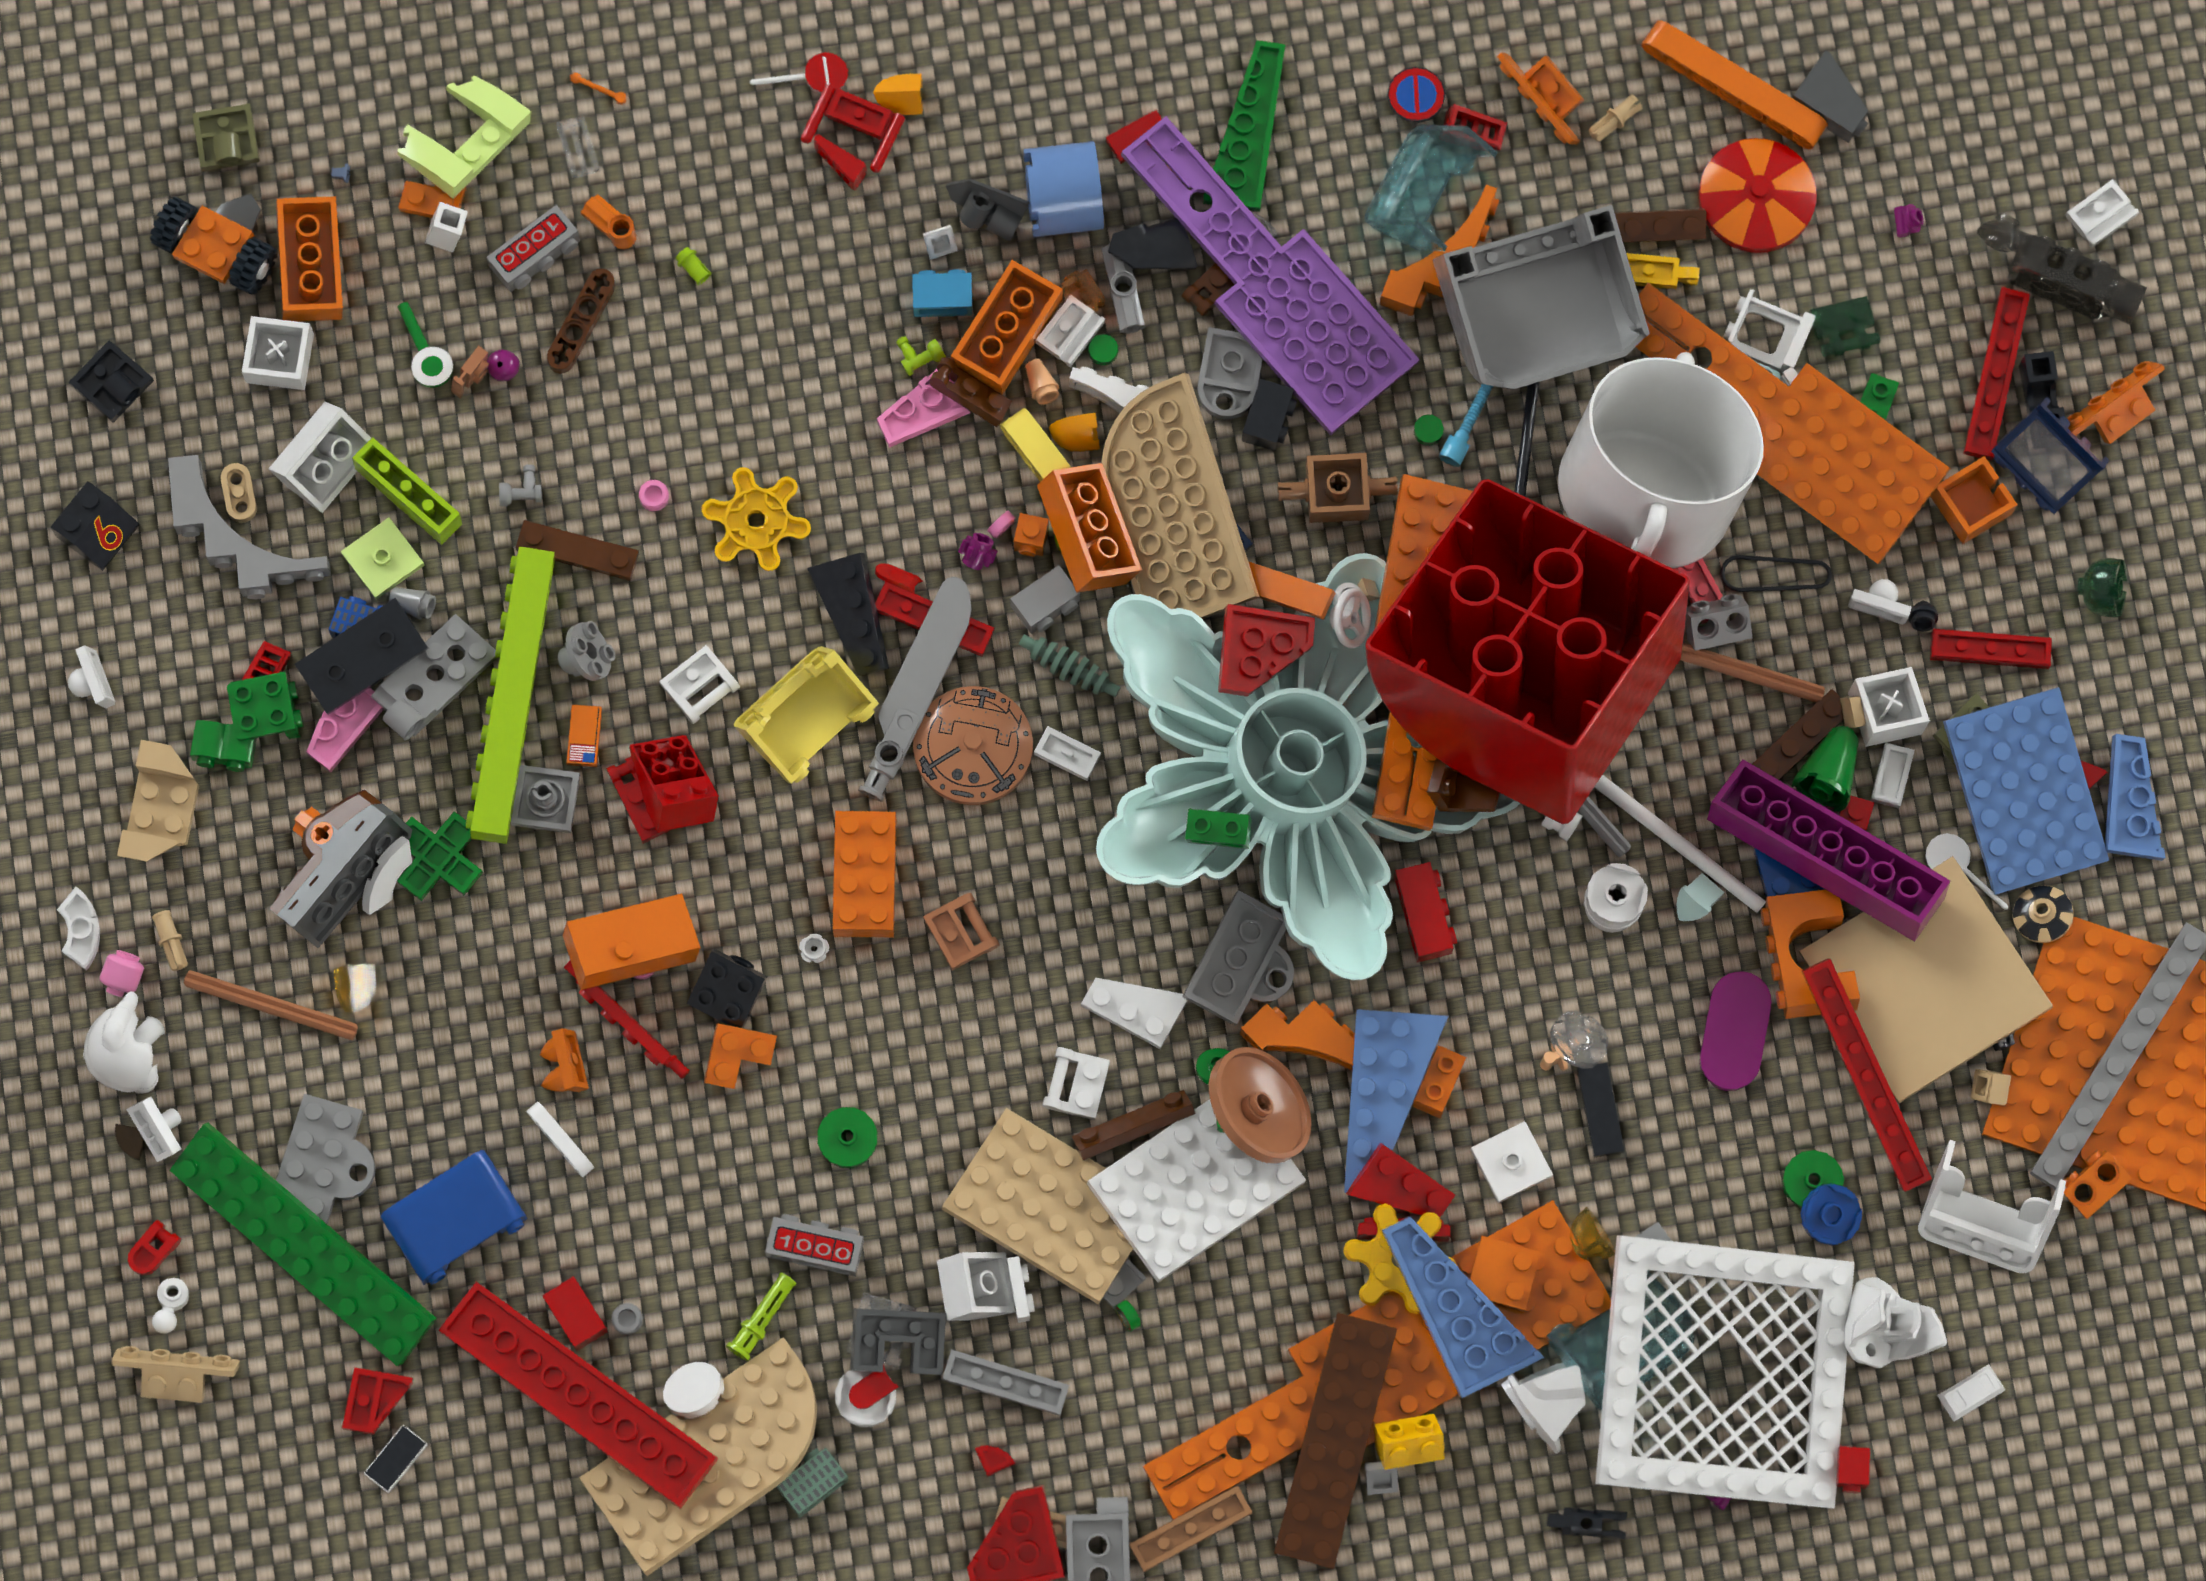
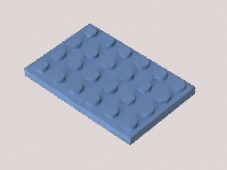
M2059 687L1943 721L1994 895L2110 861Z

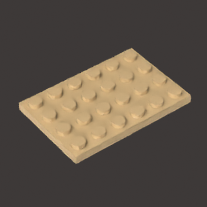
M1007 1108L942 1206V1210L1098 1305L1134 1250L1087 1185L1088 1180L1106 1168L1090 1158L1083 1161L1077 1150Z

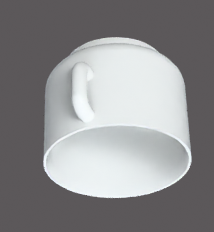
M1689 352L1680 353L1676 359L1653 357L1624 363L1609 372L1596 387L1562 457L1558 475V490L1563 508L1568 518L1670 568H1678L1694 563L1706 556L1721 541L1761 466L1764 445L1759 422L1741 394L1721 377L1695 365L1694 357Z

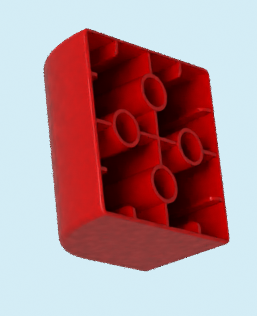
M1484 479L1475 487L1366 641L1368 669L1377 692L1391 714L1403 729L1434 757L1463 775L1561 824H1568L1572 821L1679 663L1682 656L1690 580L1688 576L1492 480Z

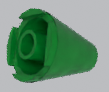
M1847 726L1832 728L1795 775L1791 783L1792 787L1795 786L1797 788L1796 791L1820 805L1834 807L1832 812L1845 810L1850 801L1859 743L1854 730Z

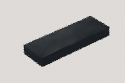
M1608 1063L1577 1067L1593 1157L1624 1153Z

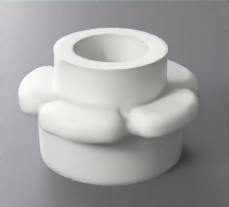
M810 934L808 937L803 938L799 945V949L802 951L801 957L806 962H822L826 958V953L829 952L827 940H824L819 934ZM813 946H816L817 950L812 951L811 948Z

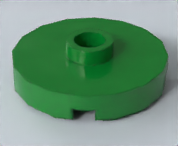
M841 1107L831 1111L822 1120L818 1128L817 1143L822 1156L830 1163L840 1168H855L866 1163L875 1152L878 1145V1132L874 1121L864 1111L854 1107ZM845 1132H850L853 1134V1138L851 1141L846 1142L842 1139V1135Z
M1810 1150L1801 1152L1791 1159L1784 1169L1782 1183L1784 1193L1795 1206L1802 1209L1803 1201L1812 1190L1820 1185L1831 1183L1843 1186L1844 1177L1841 1167L1833 1157L1825 1152ZM1809 1176H1817L1819 1184H1811L1808 1180Z

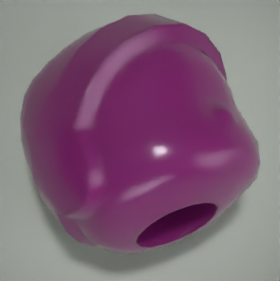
M497 350L487 360V363H489L487 369L492 378L497 381L511 380L516 376L520 367L518 357L508 350Z

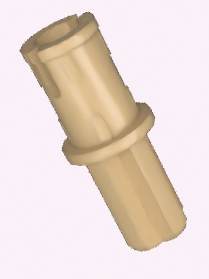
M1630 95L1614 109L1609 108L1607 114L1589 128L1590 136L1597 142H1600L1615 129L1623 128L1625 121L1642 110L1641 103L1635 105L1639 100L1634 95Z
M165 910L154 914L152 919L160 937L159 946L164 948L171 970H182L188 966V962L180 942L182 936L176 931L171 911Z

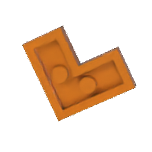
M406 180L398 208L400 212L432 218L439 202L461 209L466 187L453 199L436 185L430 186Z
M716 1023L704 1083L735 1089L741 1060L771 1066L777 1036Z

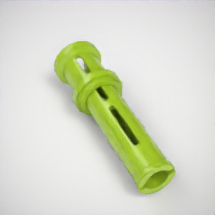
M780 1272L778 1278L764 1296L751 1318L742 1321L740 1324L742 1328L735 1339L727 1343L726 1348L742 1360L749 1361L751 1358L749 1354L757 1342L763 1340L766 1336L764 1329L780 1308L793 1286L796 1285V1282L791 1277Z

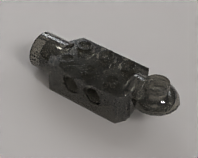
M1996 214L1994 219L1986 221L1977 229V234L1993 250L2005 253L2009 251L2016 252L2008 270L2009 275L2007 278L2012 285L2091 319L2112 317L2131 325L2147 290L2146 286L2120 276L2116 269L2111 268L2110 264L2103 260H2092L2083 256V253L2075 248L2066 249L2057 245L2049 237H2038L2019 230V221L2009 215Z

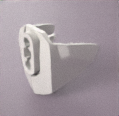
M1878 1277L1864 1278L1856 1282L1845 1326V1346L1853 1360L1860 1364L1882 1368L1892 1361L1911 1359L1946 1345L1947 1339L1943 1325L1933 1308L1900 1298L1890 1285Z
M1575 1358L1552 1365L1520 1380L1512 1373L1508 1375V1380L1501 1384L1530 1429L1536 1428V1433L1556 1454L1561 1451L1560 1435L1586 1403L1579 1360Z

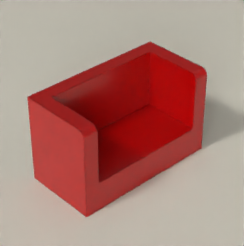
M574 1276L542 1295L576 1351H579L608 1332Z

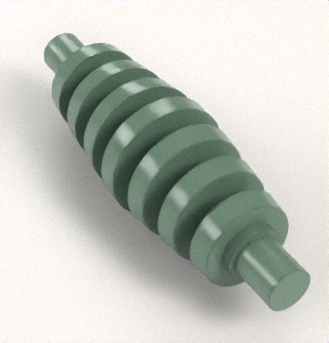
M1025 634L1021 638L1019 645L1030 651V658L1036 661L1039 656L1042 657L1040 665L1043 668H1046L1051 662L1052 665L1049 672L1053 675H1056L1059 669L1062 668L1059 676L1060 680L1065 682L1070 674H1073L1070 681L1071 685L1077 686L1082 679L1084 681L1081 689L1087 691L1093 685L1092 693L1099 695L1100 692H1106L1115 698L1118 695L1121 687L1110 682V679H1108L1109 673L1103 671L1099 676L1100 667L1096 664H1093L1090 670L1087 669L1090 660L1086 657L1079 664L1077 663L1081 654L1078 651L1074 650L1070 657L1067 658L1070 648L1063 646L1059 652H1056L1059 645L1056 642L1052 641L1047 647L1045 646L1047 643L1046 638L1041 637L1039 640H1034Z

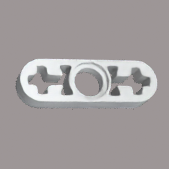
M538 1101L526 1111L582 1178L594 1169L588 1158Z

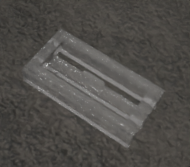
M584 115L578 116V119L574 120L573 118L567 119V122L564 123L561 121L556 122L571 178L575 179L600 172ZM581 126L592 166L588 168L575 128ZM570 129L581 170H575L564 130Z

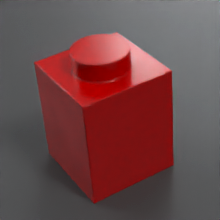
M1839 1446L1836 1487H1842V1492L1861 1493V1489L1869 1486L1870 1448Z

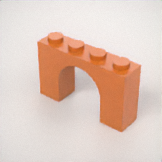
M1827 890L1769 896L1766 898L1765 908H1761L1760 914L1762 925L1768 926L1769 935L1766 936L1768 954L1773 953L1774 963H1771L1773 981H1778L1780 991H1776L1778 1009L1784 1010L1785 1019L1821 1015L1801 972L1803 969L1791 957L1789 945L1796 937L1803 933L1834 929L1841 926L1844 917L1841 898ZM1855 971L1837 973L1854 1011L1857 1010L1860 995Z

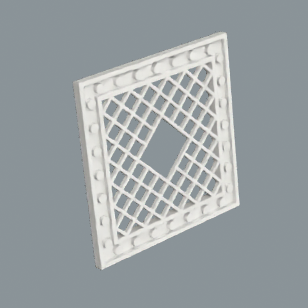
M1622 1235L1617 1236L1595 1484L1835 1509L1838 1447L1840 1446L1847 1361L1845 1326L1852 1298L1854 1262ZM1647 1270L1655 1271L1647 1278ZM1664 1272L1683 1274L1684 1276L1672 1284ZM1659 1276L1669 1289L1656 1298L1647 1285ZM1694 1276L1710 1277L1713 1279L1702 1288ZM1688 1279L1698 1292L1686 1302L1677 1288ZM1723 1279L1743 1282L1731 1291ZM1752 1282L1772 1285L1760 1294ZM1718 1283L1727 1296L1715 1305L1706 1292ZM1745 1286L1756 1297L1746 1308L1735 1296ZM1781 1286L1799 1287L1801 1289L1789 1297ZM1776 1289L1786 1302L1774 1311L1765 1298ZM1810 1289L1819 1290L1818 1299ZM1805 1292L1814 1303V1306L1805 1314H1802L1794 1301ZM1646 1293L1652 1303L1644 1309ZM1671 1293L1682 1305L1672 1315L1661 1304ZM1702 1296L1711 1309L1699 1318L1690 1305ZM1731 1299L1740 1313L1729 1322L1719 1309ZM1761 1303L1769 1316L1758 1325L1748 1312ZM1789 1306L1799 1319L1787 1328L1778 1315ZM1657 1307L1666 1320L1654 1329L1644 1316ZM1686 1310L1695 1323L1683 1332L1674 1319ZM1815 1311H1817L1816 1330L1807 1320ZM1715 1313L1724 1324V1327L1715 1335H1712L1704 1325V1322ZM1745 1317L1753 1327V1330L1742 1339L1733 1328V1325ZM1774 1320L1783 1333L1771 1342L1762 1329ZM1803 1323L1812 1336L1800 1345L1791 1332ZM1668 1324L1679 1335L1669 1346L1666 1345L1658 1334ZM1644 1325L1650 1334L1641 1340L1642 1327ZM1699 1327L1709 1340L1696 1349L1688 1336ZM1729 1331L1764 1375V1378L1723 1414H1720L1685 1367L1725 1332ZM1758 1334L1767 1347L1755 1356L1746 1343ZM1785 1337L1796 1348L1786 1359L1775 1347ZM1652 1338L1663 1349L1653 1360L1650 1359L1642 1348ZM1683 1341L1693 1354L1681 1363L1672 1350ZM1814 1342V1355L1812 1360L1810 1356L1806 1353L1805 1349L1811 1343ZM1769 1351H1772L1780 1364L1769 1373L1759 1360ZM1800 1354L1809 1367L1798 1376L1788 1363ZM1641 1355V1357L1645 1360L1647 1365L1639 1371V1362ZM1668 1355L1677 1368L1665 1377L1655 1364ZM1785 1368L1793 1378V1381L1782 1390L1773 1377ZM1652 1369L1660 1379V1382L1649 1391L1639 1378ZM1679 1372L1690 1383L1680 1394L1669 1383ZM1812 1372L1810 1392L1802 1380ZM1769 1382L1778 1394L1766 1404L1757 1391ZM1798 1385L1807 1398L1795 1407L1786 1394ZM1638 1386L1644 1393V1396L1636 1402ZM1665 1386L1674 1399L1662 1408L1653 1395ZM1694 1389L1703 1402L1691 1411L1682 1398ZM1753 1395L1762 1408L1750 1418L1741 1404ZM1782 1398L1791 1412L1779 1420L1770 1408ZM1649 1400L1658 1413L1646 1422L1637 1409ZM1810 1402L1807 1422L1799 1411ZM1678 1403L1687 1416L1675 1425L1666 1412ZM1706 1406L1717 1418L1707 1428L1696 1417ZM1737 1409L1746 1422L1734 1431L1725 1418ZM1766 1412L1775 1426L1763 1434L1754 1422ZM1793 1416H1796L1804 1426V1429L1793 1438L1784 1427V1424ZM1662 1417L1671 1430L1659 1439L1650 1426ZM1636 1418L1642 1427L1634 1433V1421ZM1692 1420L1701 1433L1689 1442L1680 1429ZM1721 1423L1730 1436L1718 1445L1709 1432ZM1750 1426L1759 1437V1440L1747 1448L1739 1438V1435ZM1777 1430H1780L1789 1442L1777 1452L1768 1441V1438ZM1644 1431L1655 1442L1645 1453L1642 1452L1634 1441ZM1676 1434L1685 1447L1673 1456L1664 1443ZM1807 1434L1805 1453L1797 1442ZM1705 1437L1714 1450L1702 1459L1693 1446ZM1734 1440L1744 1453L1731 1462L1723 1452V1449ZM1761 1444H1764L1773 1456L1761 1466L1752 1452ZM1793 1446L1802 1459L1790 1469L1781 1456ZM1632 1448L1639 1457L1632 1456ZM1660 1448L1668 1460L1648 1457ZM1689 1451L1698 1463L1677 1460ZM1718 1454L1727 1466L1707 1463ZM1748 1457L1756 1469L1736 1466ZM1777 1460L1785 1472L1766 1469ZM1804 1465V1474L1795 1473Z

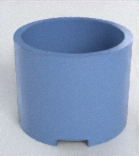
M1094 141L1023 149L1024 162L1030 161V165H1026L1025 180L1031 221L1036 220L1037 223L1033 224V237L1103 230L1104 216L1101 183Z

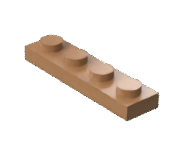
M1237 1485L1130 1543L1129 1547L1144 1573L1248 1517L1253 1512Z

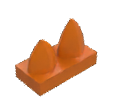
M564 1028L552 1031V1038L545 1043L540 1056L548 1061L558 1062L559 1066L546 1076L541 1086L556 1092H581L589 1089L576 1031Z

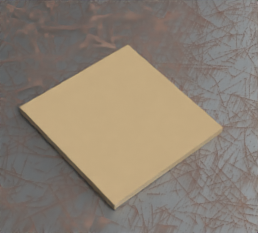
M1953 856L1932 869L1951 880L1944 901L1915 942L1862 912L1799 951L1808 967L1830 958L1837 973L1855 971L1860 995L1858 1009L1855 1010V1013L1898 1104L2053 1008V1004Z

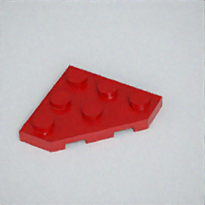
M1227 604L1224 613L1218 692L1248 697L1307 653L1313 647L1315 618Z
M1043 1485L1014 1491L967 1567L970 1581H1050L1065 1577Z

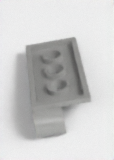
M456 614L425 642L429 648L428 650L394 671L371 695V698L386 710L382 720L404 740H408L412 736L415 737L497 659L495 658L496 650ZM453 649H459L465 656L460 661H453L447 654ZM431 669H439L444 676L439 681H432L426 674ZM410 689H418L422 692L423 696L417 701H411L405 694Z
M1128 1497L1097 1498V1514L1066 1515L1068 1581H1091L1090 1573L1097 1567L1104 1568L1107 1571V1581H1130ZM1095 1536L1103 1537L1107 1542L1106 1551L1102 1554L1093 1553L1089 1548L1091 1538Z

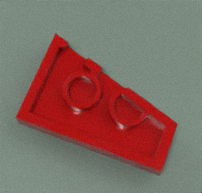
M1382 1143L1378 1145L1346 1192L1350 1196L1379 1204H1388L1393 1208L1421 1216L1424 1213L1432 1212L1437 1214L1439 1218L1455 1197L1454 1193Z

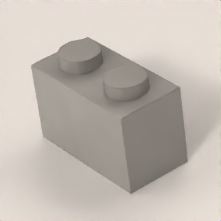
M1058 565L1011 597L1010 606L1031 634L1037 630L1043 632L1054 623V618L1060 614L1068 615L1078 607L1077 603L1080 601V593H1076L1073 583L1060 565Z

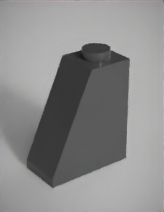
M1825 50L1793 95V99L1822 116L1828 123L1826 129L1849 143L1854 135L1860 137L1868 125V122L1865 121L1868 109L1831 53Z

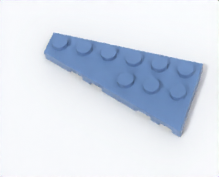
M1357 1009L1344 1192L1348 1191L1380 1143L1392 1151L1394 1150L1449 1016Z
M1407 1217L1381 1230L1460 1398L1466 1397L1545 1358L1411 1217Z

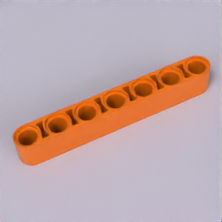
M1658 20L1641 44L1643 50L1650 56L1804 149L1812 150L1828 126L1827 121L1813 110L1665 21Z

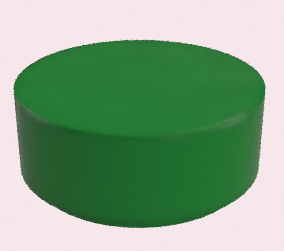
M1101 334L1091 340L1089 356L1094 363L1106 366L1116 360L1118 344L1113 337Z
M1427 414L1421 416L1416 421L1414 436L1422 445H1435L1443 436L1444 426L1437 416Z

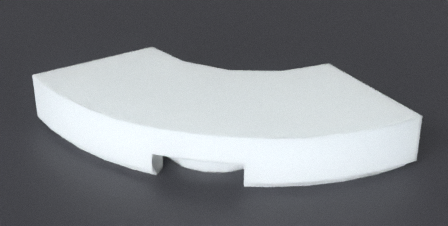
M403 836L394 841L377 860L379 865L375 868L372 879L367 878L363 891L362 908L369 915L393 900V889L397 879L412 864L410 843Z
M75 886L57 909L65 919L68 928L67 941L62 952L87 971L98 951L100 926L93 905L87 896Z

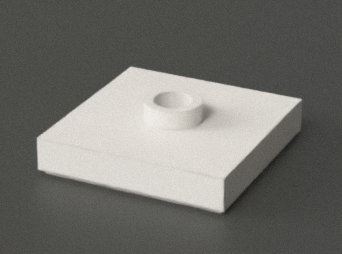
M1525 1121L1470 1149L1498 1203L1553 1176Z

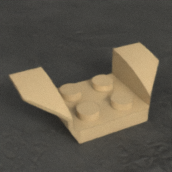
M141 740L136 761L139 774L128 828L127 830H122L117 856L147 862L175 846L188 845L199 785L171 745Z

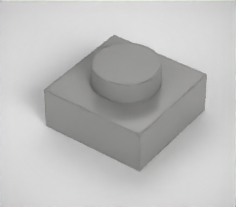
M1381 1462L1365 1463L1367 1495L1398 1492L1397 1468L1384 1470Z

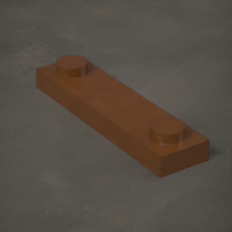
M526 520L523 521L516 544V551H518L519 547L555 552V561L629 581L632 579L639 556V551L636 549Z
M1184 1090L1170 1093L1160 1100L1105 1123L1086 1128L1080 1133L1073 1135L1072 1139L1084 1161L1196 1113Z

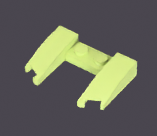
M472 76L471 82L456 86L455 83L446 86L447 92L485 121L454 154L408 124L403 131V136L408 137L405 148H398L397 152L398 156L453 199L530 123L531 111L499 88L477 76Z

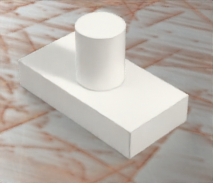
M151 1096L126 1109L157 1162L181 1150L179 1143L171 1132L172 1128L181 1123L180 1114L175 1109L170 1108L161 1114Z

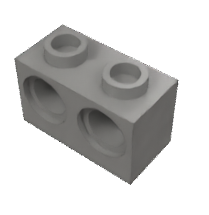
M1728 594L1722 596L1720 600L1711 602L1696 601L1692 606L1687 607L1685 620L1687 640L1695 651L1753 638L1749 606L1741 595ZM1737 613L1733 620L1726 621L1730 614ZM1709 619L1705 626L1698 627L1702 620Z

